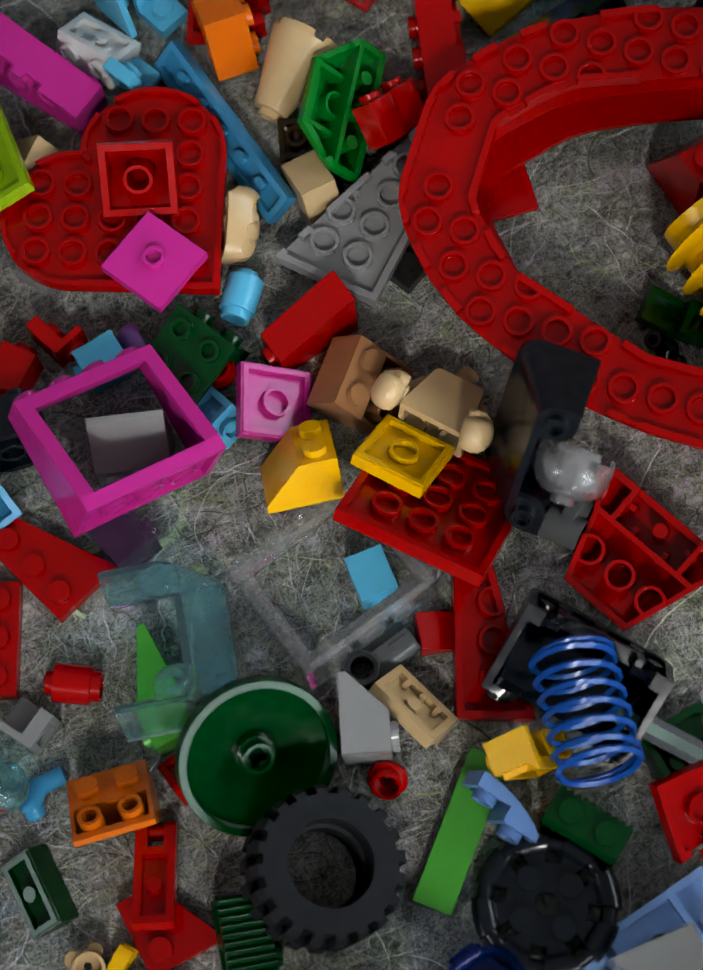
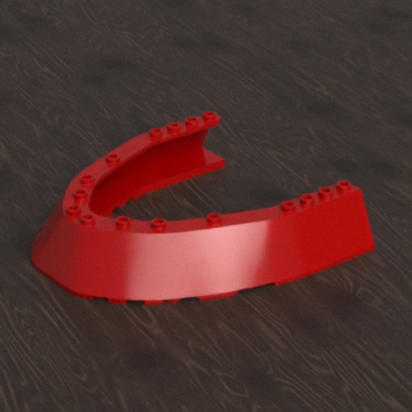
M657 4L600 10V14L560 19L549 24L543 21L521 29L520 34L498 44L495 42L489 44L473 54L471 60L455 71L450 70L435 85L420 115L400 178L398 196L402 223L418 261L433 286L454 313L513 362L521 345L530 339L545 340L599 359L601 363L586 408L646 434L703 450V368L646 353L625 339L623 341L604 327L576 311L573 305L522 272H519L495 229L489 211L491 195L505 176L567 140L591 132L654 123L703 120V7L660 8Z

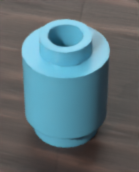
M239 268L237 271L228 274L219 304V309L221 310L220 318L236 326H248L250 319L255 317L264 287V282L259 278L257 272L247 268Z

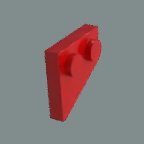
M132 896L115 904L147 970H173L217 945L215 930L177 902L176 929L147 931L133 930L131 925Z

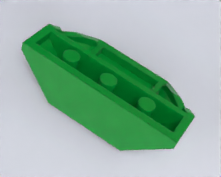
M362 38L312 58L297 121L325 167L352 184L360 178L367 142L351 110L360 105L358 100L360 96L374 89H380L387 57L385 53Z

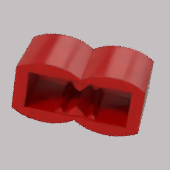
M398 75L380 84L382 91L379 92L378 89H374L358 98L360 105L351 110L370 151L396 141L418 125L424 102L412 77L401 80Z

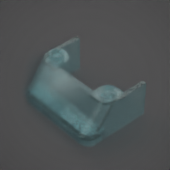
M164 560L98 572L99 583L111 610L174 597L183 663L167 666L157 673L153 682L155 699L114 707V713L127 742L181 732L192 711L204 698L221 686L241 679L224 585L215 577Z

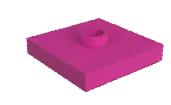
M148 211L101 265V269L116 282L162 313L207 260L208 256L207 252Z
M245 361L239 362L236 365V437L278 443L290 427L297 426L307 420H312V407L306 404L311 393V372Z

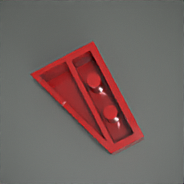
M412 0L413 16L407 17V29L409 39L416 38L417 47L411 48L414 70L421 69L422 79H416V83L423 101L427 100L435 85L450 70L455 71L467 62L465 44L462 42L459 25L461 23L460 10H457L456 0Z

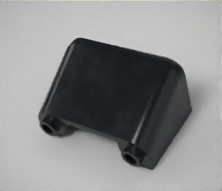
M541 339L527 340L519 348L493 423V439L485 450V456L506 520L515 528L536 536L541 527L562 465L557 462L552 464L547 457L549 443L540 441L538 438L540 436L551 441L563 442L574 437L582 420L601 363L599 359Z
M532 588L482 679L481 686L486 689V694L502 704H506L508 700L516 702L521 698L539 708L536 701L542 693L534 689L532 683L537 675L531 673L528 668L532 655L542 646L556 639L580 634L600 635L614 642L618 657L616 666L622 671L623 679L621 684L626 687L628 693L626 701L643 709L637 724L638 732L635 736V739L641 741L675 685L672 666L654 652L552 595ZM573 648L548 655L538 661L536 666L538 670L543 671L549 666L563 661L579 658L601 659L606 655V652L595 648ZM586 666L567 668L558 672H569ZM601 667L591 673L579 677L596 676L606 668ZM613 671L606 678L615 680ZM542 679L540 683L542 687L549 688L556 683L568 679ZM595 684L590 688L575 693L550 695L545 699V703L555 705L574 697L598 695L608 689L610 685ZM616 689V691H614L610 696L615 697L616 695L620 697L618 689ZM599 702L578 711L555 713L552 716L560 721H565L576 716L602 713L610 709L614 704ZM601 721L576 730L584 734L605 732L616 726L615 721ZM623 728L618 733L629 735L630 732ZM604 740L602 742L593 744L592 746L596 747L607 744H620L623 741ZM621 752L604 760V762L613 764L616 761L619 764H623L633 753Z

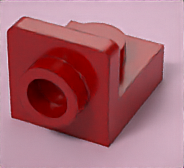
M37 315L26 324L33 341L62 368L69 362L75 361L71 353L72 351L89 342L84 330L79 325L64 335L52 321L45 324Z

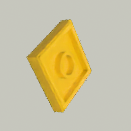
M387 414L353 453L350 464L420 499L450 461L455 447Z

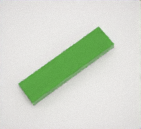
M470 747L412 902L450 917L486 825V819L491 809L475 802L471 798L473 792L461 785L469 770H483L491 774L485 762L486 752ZM495 777L502 782L503 777Z

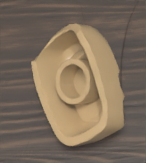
M238 185L228 191L225 197L222 265L237 266L238 264L245 263L251 258L257 245L260 233L257 201L261 197L256 190L248 186Z

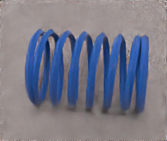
M580 634L556 639L537 650L528 663L530 672L537 675L532 685L535 690L542 693L536 702L539 708L546 710L541 719L542 724L551 729L545 739L548 744L556 747L550 755L552 762L559 765L554 775L557 781L569 787L585 788L613 783L638 770L645 759L642 744L635 739L638 732L636 723L630 720L633 714L631 705L625 702L628 693L626 687L621 684L623 679L622 671L616 666L618 657L614 642L600 635ZM595 648L606 652V655L601 659L579 658L563 661L549 666L543 671L538 670L536 663L544 657L563 650ZM586 666L569 672H558L567 668ZM601 667L606 668L596 676L579 677L591 673ZM613 671L615 680L606 677ZM542 679H568L556 683L549 688L542 687L540 683ZM595 684L610 685L608 689L598 695L574 697L555 705L545 703V699L550 695L575 693L590 688ZM618 689L620 697L610 695ZM599 702L614 704L610 709L602 713L576 716L561 723H552L549 720V717L555 713L578 711ZM621 707L623 708L625 713L624 716L614 714ZM601 721L619 722L616 726L605 732L584 734L566 741H557L553 737L560 731L581 729ZM626 725L628 726L630 732L629 735L624 733H618ZM604 740L623 741L620 744H607L588 748L569 756L567 759H561L558 756L559 753L566 749L586 747ZM621 752L634 753L625 763L597 775L567 778L562 773L567 767L595 764Z

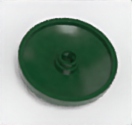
M267 675L250 676L234 680L221 686L204 698L186 720L180 732L175 750L177 782L185 800L194 813L206 824L221 832L246 837L251 835L252 827L258 819L291 792L300 788L306 791L312 785L325 784L328 788L337 762L336 732L325 708L309 691L299 684L288 679Z

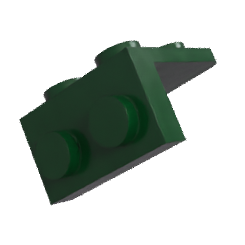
M178 304L152 341L151 346L195 404L198 405L227 363L232 361L238 364L241 361H245L250 352L240 346L244 340L227 327L221 331L212 323L216 318L199 306L192 310Z

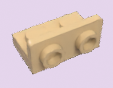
M402 664L377 680L369 690L375 698L389 709L390 715L396 721L398 720V723L425 749L432 744L438 745L459 720Z

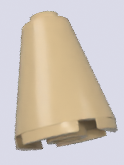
M281 17L280 21L278 18L275 19L254 105L259 109L257 114L261 118L274 124L277 123V120L289 118L302 102L312 58L337 48L338 46L333 40L326 36L324 42H322L314 35L316 29L298 20L288 17Z

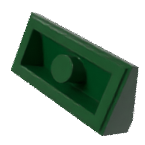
M43 844L26 848L1 866L33 940H38L78 918L77 908L47 845Z

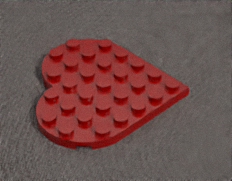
M168 87L137 88L114 97V102L100 113L96 112L87 124L82 136L80 150L61 151L35 161L36 165L28 170L35 190L1 211V234L14 263L29 278L53 289L80 292L132 293L105 274L101 269V265L144 215L104 217L96 144L100 142L173 139L178 170L179 212L178 214L154 216L207 252V260L178 294L220 295L227 147L222 127L216 116L200 104V100L194 96Z

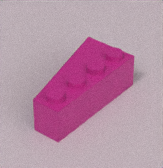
M0 12V85L83 136L86 126L96 112L100 113L108 104L103 91V84L95 76L88 73L85 74L67 59L57 54Z

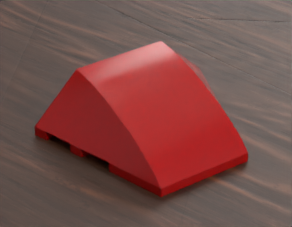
M611 464L607 472V478L599 497L595 501L593 512L584 534H582L564 580L620 629L626 631L703 586V540Z

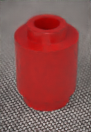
M55 663L53 671L47 670L44 693L51 694L52 703L90 706L91 702L100 703L103 695L104 671L95 670L94 666Z

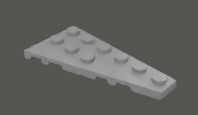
M417 126L408 134V138L394 151L390 150L383 156L381 163L370 173L366 172L326 208V212L311 226L307 225L298 234V238L286 249L283 247L275 254V262L317 282L334 270L355 299L376 307L410 243L402 223L398 196L400 178Z

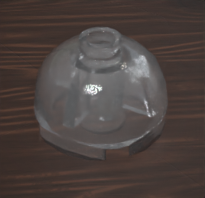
M541 439L534 463L535 477L543 489L552 493L551 502L573 508L575 502L589 503L598 499L607 490L617 466L616 462L611 460L605 466L601 464L602 455L564 442H559L557 448L548 447L550 440Z

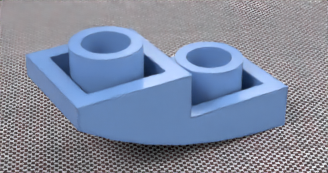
M469 770L461 785L473 792L471 798L475 802L492 809L486 820L498 828L496 834L514 845L519 844L522 836H524V840L536 843L539 833L525 808L510 790L487 771Z

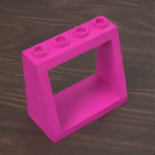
M151 344L138 349L136 346H130L119 352L116 358L106 363L103 360L95 361L86 366L82 371L83 373L71 378L69 375L60 376L50 382L48 388L35 392L33 389L25 391L13 400L8 419L74 537L80 536L209 475L227 448L218 432ZM140 368L186 449L94 492L38 412Z

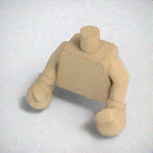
M461 367L456 375L442 368H436L428 376H421L412 380L411 376L405 371L388 370L380 374L371 387L370 397L376 406L383 410H392L400 404L398 419L455 447L453 455L461 458L464 451L474 454L481 453L492 442L494 426L489 417V409L482 403L484 391L481 387L476 386L479 376L470 367Z

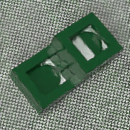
M655 285L648 288L635 321L675 340L703 348V317L700 315L703 304L693 298L684 302Z

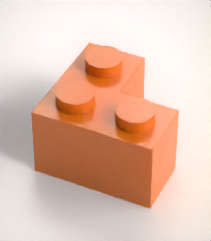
M190 0L218 81L220 82L259 69L256 54L261 53V47L255 31L250 33L249 26L254 24V20L248 3H245L244 0Z

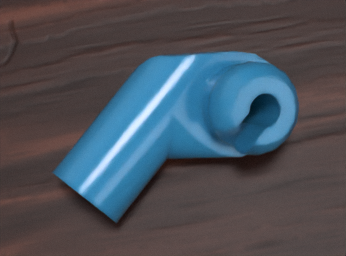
M61 765L32 778L27 783L18 804L20 812L24 813L28 821L35 822L44 817L46 810L42 803L46 794L67 784L66 781L68 779Z

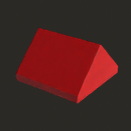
M173 139L100 142L96 144L104 217L142 216L148 211L153 215L178 214V170Z

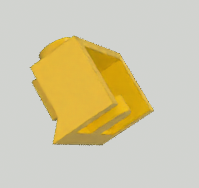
M522 725L483 743L486 752L485 762L491 775L494 777H504L506 781L538 778L556 770L559 765L552 762L550 758L556 747L548 744L545 739L551 729L543 728L531 735L528 725ZM563 731L553 736L557 741H566ZM566 749L559 753L558 756L561 759H567L572 754L570 749Z

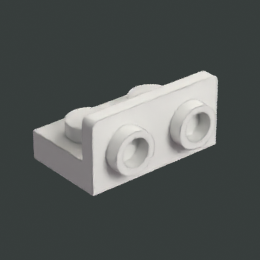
M82 12L58 29L56 53L67 59L85 74L88 73L95 76L107 88L113 89L116 85L102 66L111 56L121 64L126 60L130 62L133 57L140 54L141 43L91 15Z

